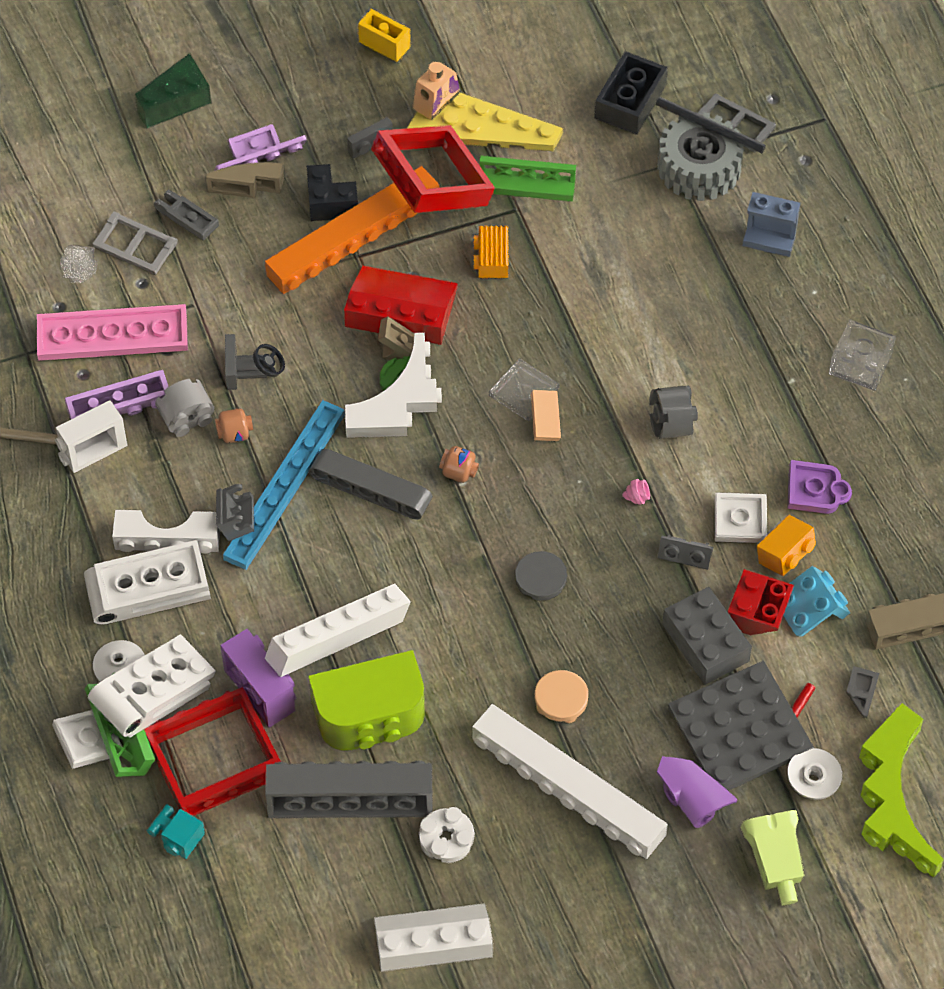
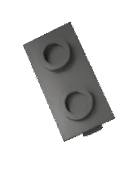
M668 534V536H661L658 558L708 570L713 547L709 546V543L703 544L694 541L690 543L686 542L685 539L672 537Z

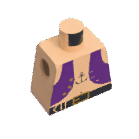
M440 62L431 63L429 69L416 82L413 109L432 121L460 94L456 73Z

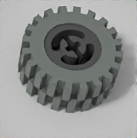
M703 112L704 117L732 129L730 121L727 120L725 123H722L721 116L716 115L712 119L709 118L710 113ZM679 116L678 123L672 120L669 123L668 129L665 128L663 130L662 138L660 137L658 154L660 179H665L664 185L668 189L674 186V194L679 196L681 192L685 193L686 199L691 200L692 195L698 196V201H704V197L709 195L710 200L716 199L718 192L722 196L727 194L728 187L733 189L736 185V180H739L744 150L743 145Z

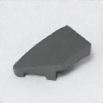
M853 666L846 693L862 717L867 718L879 673Z

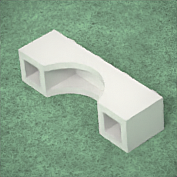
M115 510L112 537L115 550L131 552L133 550L152 551L197 540L200 553L207 554L219 552L220 529L216 525V512H192L188 520L182 525L175 528L162 529L148 523L141 510Z

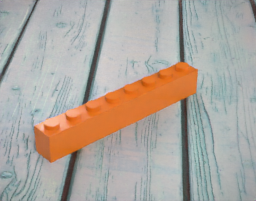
M422 166L414 170L426 189L439 188V183ZM393 183L265 261L266 276L285 294L290 290L298 288L301 283L309 278L316 277L327 267L337 264L340 259L350 253H355L368 242L376 240L386 231L396 228L399 223L407 218L414 217L417 213L413 212Z

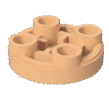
M557 670L547 673L539 680L535 688L536 709L538 713L548 719L573 723L587 706L588 688L583 679L573 672Z

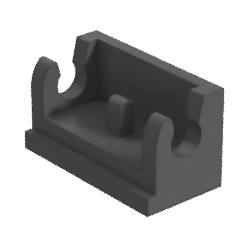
M235 484L225 489L220 488L216 490V525L228 541L254 531V496L251 492L243 493L242 495L234 494L242 490V484Z

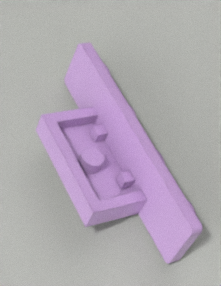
M273 124L228 139L227 142L234 160L217 165L214 171L234 165L258 163L259 160L265 158L267 161L274 160L280 157L282 152L289 151V153H294L303 148L302 145L305 144L307 139L304 135L280 144Z

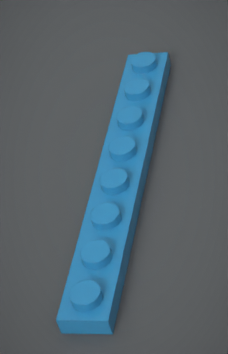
M322 400L255 504L254 531L232 540L223 554L224 561L247 570L309 473V469L319 451L325 448L344 418L345 409Z

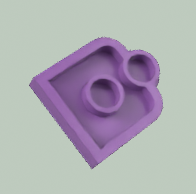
M795 460L790 461L788 509L830 514L837 510L839 504H845L850 500L852 496L851 487L848 482L841 480V474L834 466Z

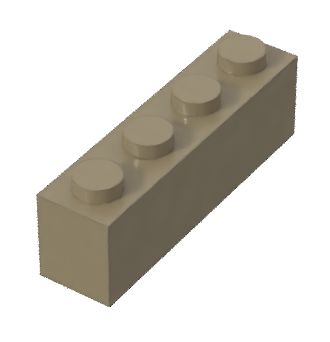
M944 593L937 595L927 594L920 599L911 601L905 599L893 605H878L868 610L866 626L875 650L943 635Z

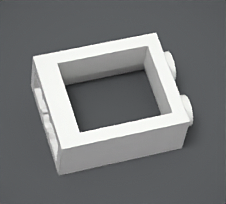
M111 400L56 427L58 438L55 439V442L61 451L58 453L59 458L64 466L69 465L73 473L127 446L123 418Z

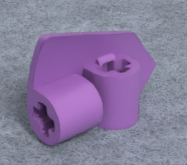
M662 756L657 774L664 782V792L674 806L679 805L681 807V810L695 828H700L711 821L715 811L737 802L735 796L691 760Z

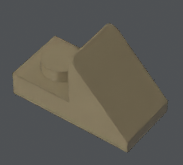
M390 317L382 319L380 323L378 341L384 344L382 357L390 360L394 358L403 359V356L411 357L413 351L414 333Z

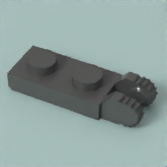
M167 190L164 193V197L172 206L160 199L154 202V207L157 211L203 241L219 226L217 218L171 190Z

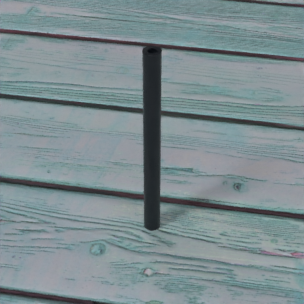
M659 97L656 101V106L761 154L766 148V145L662 97Z

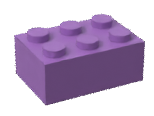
M245 629L220 645L224 671L238 689L244 688L255 711L269 728L295 712L294 700H296V696L293 692L295 684L289 674L280 677L266 661L264 644L257 635L253 636L248 629Z

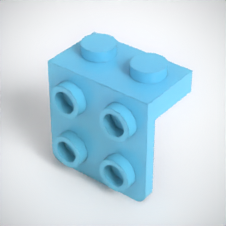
M811 566L790 582V584L794 585L783 616L795 635L799 637L807 634L832 614L841 619L850 614L846 607L848 604L847 599L840 591L836 592L833 587L835 581L826 570L822 572L816 567Z

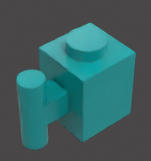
M165 805L149 826L147 832L151 836L156 837L162 829L161 836L164 849L173 856L180 855L187 859L205 834L203 822L182 809L171 819L170 817L175 810L171 806Z

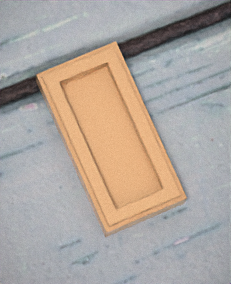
M533 390L531 392L534 440L559 441L561 432L557 391Z

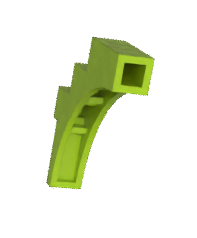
M902 703L861 748L859 758L867 768L875 770V772L863 784L860 796L869 807L877 809L864 823L861 835L864 836L869 845L878 847L882 851L889 844L892 845L896 853L903 857L906 856L914 862L919 871L925 874L928 873L934 878L941 870L944 858L925 841L916 829L906 809L901 783V768L904 756L910 744L919 734L923 718Z

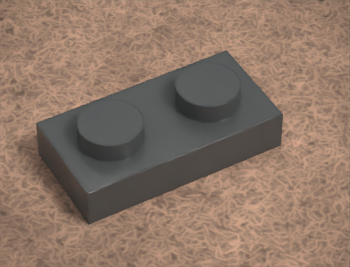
M386 117L347 138L348 153L353 159L371 150L378 131L393 130V124L389 118Z

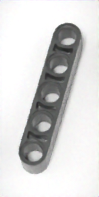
M321 449L309 469V474L319 482L415 520L421 519L433 497L429 490L420 485L329 449Z

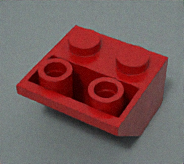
M744 569L728 609V614L744 634L756 635L778 631L794 585Z

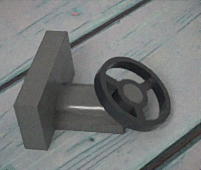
M225 334V377L227 390L237 389V379L276 377L284 371V358L274 346L261 344L254 350L253 355L237 356L235 334ZM262 348L272 351L271 354L258 355L259 349ZM275 355L280 362L279 372H276L274 368L275 359L273 357Z

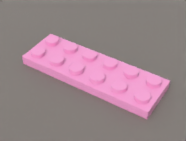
M186 304L37 314L38 361L188 351Z

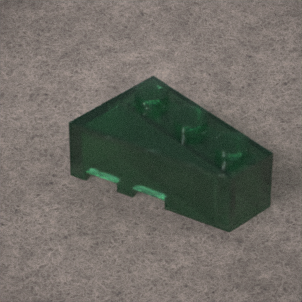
M188 53L135 93V100L140 118L146 128H150L211 104V95L207 80L191 54Z

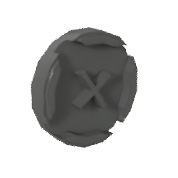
M545 551L530 553L518 562L515 570L516 585L521 593L525 596L526 594L531 596L532 599L538 601L552 599L558 596L566 585V566L555 554Z

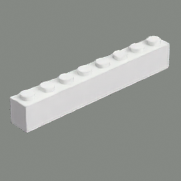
M494 704L472 726V739L478 747L484 750L488 749L494 753L501 763L510 764L517 770L520 776L533 780L543 792L549 795L553 794L559 798L566 808L570 810L575 809L582 814V817L588 823L601 827L608 837L613 840L618 839L624 843L627 849L634 855H641L647 859L666 836V822Z

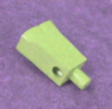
M786 811L756 817L744 821L741 825L743 835L753 849L765 889L777 887L782 905L798 902L794 884L800 883L804 877L796 837L797 811Z

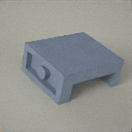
M753 192L747 210L749 215L743 246L790 257L796 237L801 203Z

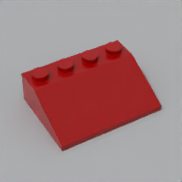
M362 266L350 289L344 308L345 327L379 333L381 320L390 317L412 333H425V342L441 345L458 283Z

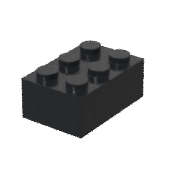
M625 51L595 100L594 119L638 135L657 99L666 87L668 67Z

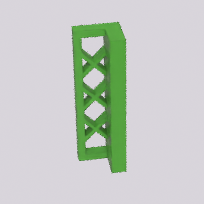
M480 156V167L495 187L493 194L573 202L576 165ZM485 165H491V166H495V167H497V168H496V169H489V168H485ZM511 168H519L521 171H513ZM535 170H543L545 173H536ZM564 172V173H571V174H570V176H562V175H560V174H558V173Z
M87 684L85 687L87 697L97 684ZM89 700L115 776L145 775L155 761L144 729L130 738L128 736L124 737L113 724L105 720L104 715ZM112 734L123 740V747L113 742ZM122 756L130 761L132 767H122L119 757Z

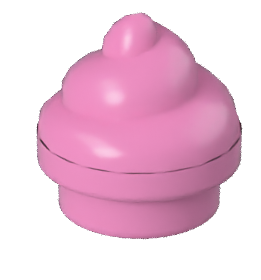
M639 479L632 480L622 496L634 504H644L646 500L650 499L647 482L645 480L640 481Z

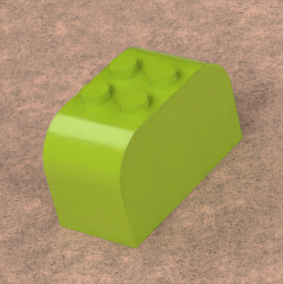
M413 650L308 676L311 703L323 740L332 748L349 751L358 748L368 749L374 746V744L382 742H395L401 737L411 735L417 731L423 723L425 717L424 684Z

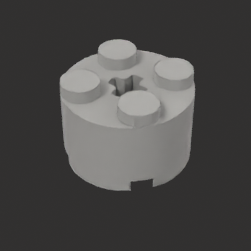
M190 379L179 381L164 390L166 395L162 399L159 396L156 399L155 405L169 431L175 433L176 437L185 436L189 433L190 428L197 425L200 427L207 426L213 420L211 415L214 412V405L203 385L197 379L196 383H192Z

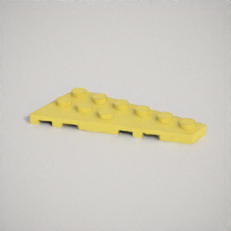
M462 93L458 94L432 121L416 112L408 128L451 125L465 145L487 146V143L500 144V147L509 148V145L523 146L525 149L554 151L563 134V128Z

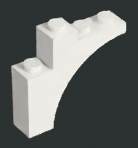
M414 333V345L410 360L400 377L389 388L371 399L345 405L347 438L407 436V427H412V412H437V403H442L441 388H436V379H431V365H425V357H430V342H425V333Z

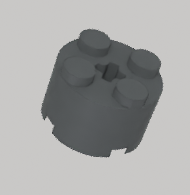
M689 385L651 390L649 406L654 405L653 413L650 414V421L654 435L659 437V439L693 435V421H697L698 412L696 406L691 404L692 393Z

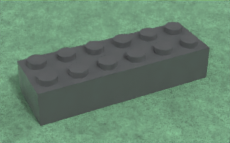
M333 761L328 764H316L314 762H303L301 764L276 762L274 764H266L268 817H427L433 812L432 763H425L424 761H413L411 763H398L395 761L370 763L360 761L356 764H343L339 761Z

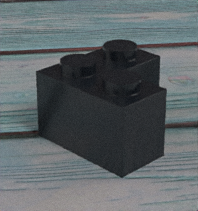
M331 164L306 166L311 222L333 220L358 205L356 181L332 183Z

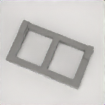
M114 211L94 241L93 247L156 275L177 245L178 239L165 235ZM118 222L138 230L125 252L105 244V241ZM146 234L166 243L152 264L132 256Z

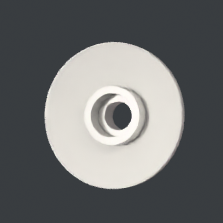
M118 640L107 643L98 650L94 657V674L101 682L110 677L113 672L120 671L145 655L139 646L129 641ZM117 658H123L120 662L114 661Z
M812 748L791 759L788 766V780L792 788L801 796L814 800L824 799L834 794L839 788L842 781V769L832 754L822 749ZM815 775L818 777V780H811L809 776Z

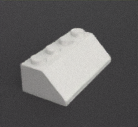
M485 904L374 918L381 971L493 957V942Z

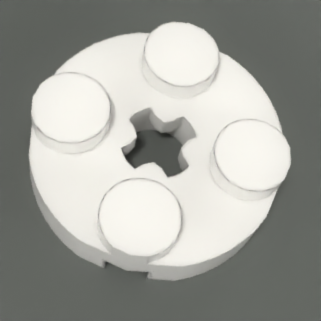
M456 807L433 811L421 821L419 833L421 848L428 857L440 859L444 863L461 860L469 853L474 841L472 822ZM446 830L453 833L451 840L448 841L445 837L440 838L439 836Z

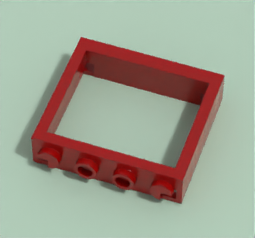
M451 125L380 130L377 132L371 150L414 213L488 206L495 187ZM442 147L468 185L426 189L400 150Z
M243 687L231 692L228 690L222 696L213 700H204L192 709L181 710L175 713L173 717L163 721H156L154 725L144 729L156 763L179 810L182 809L192 816L266 785V764L281 762ZM241 709L267 761L187 796H183L160 749L159 743Z

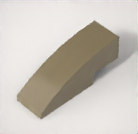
M268 162L234 165L207 173L206 176L207 189L210 193L255 198L257 191L281 193L284 180L283 163Z

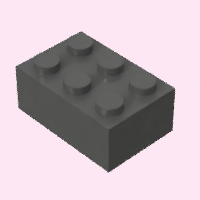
M709 586L664 609L662 625L704 685L750 661L751 644Z

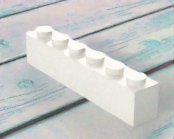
M392 584L273 637L265 659L277 674L282 677L403 622L411 601L396 584Z

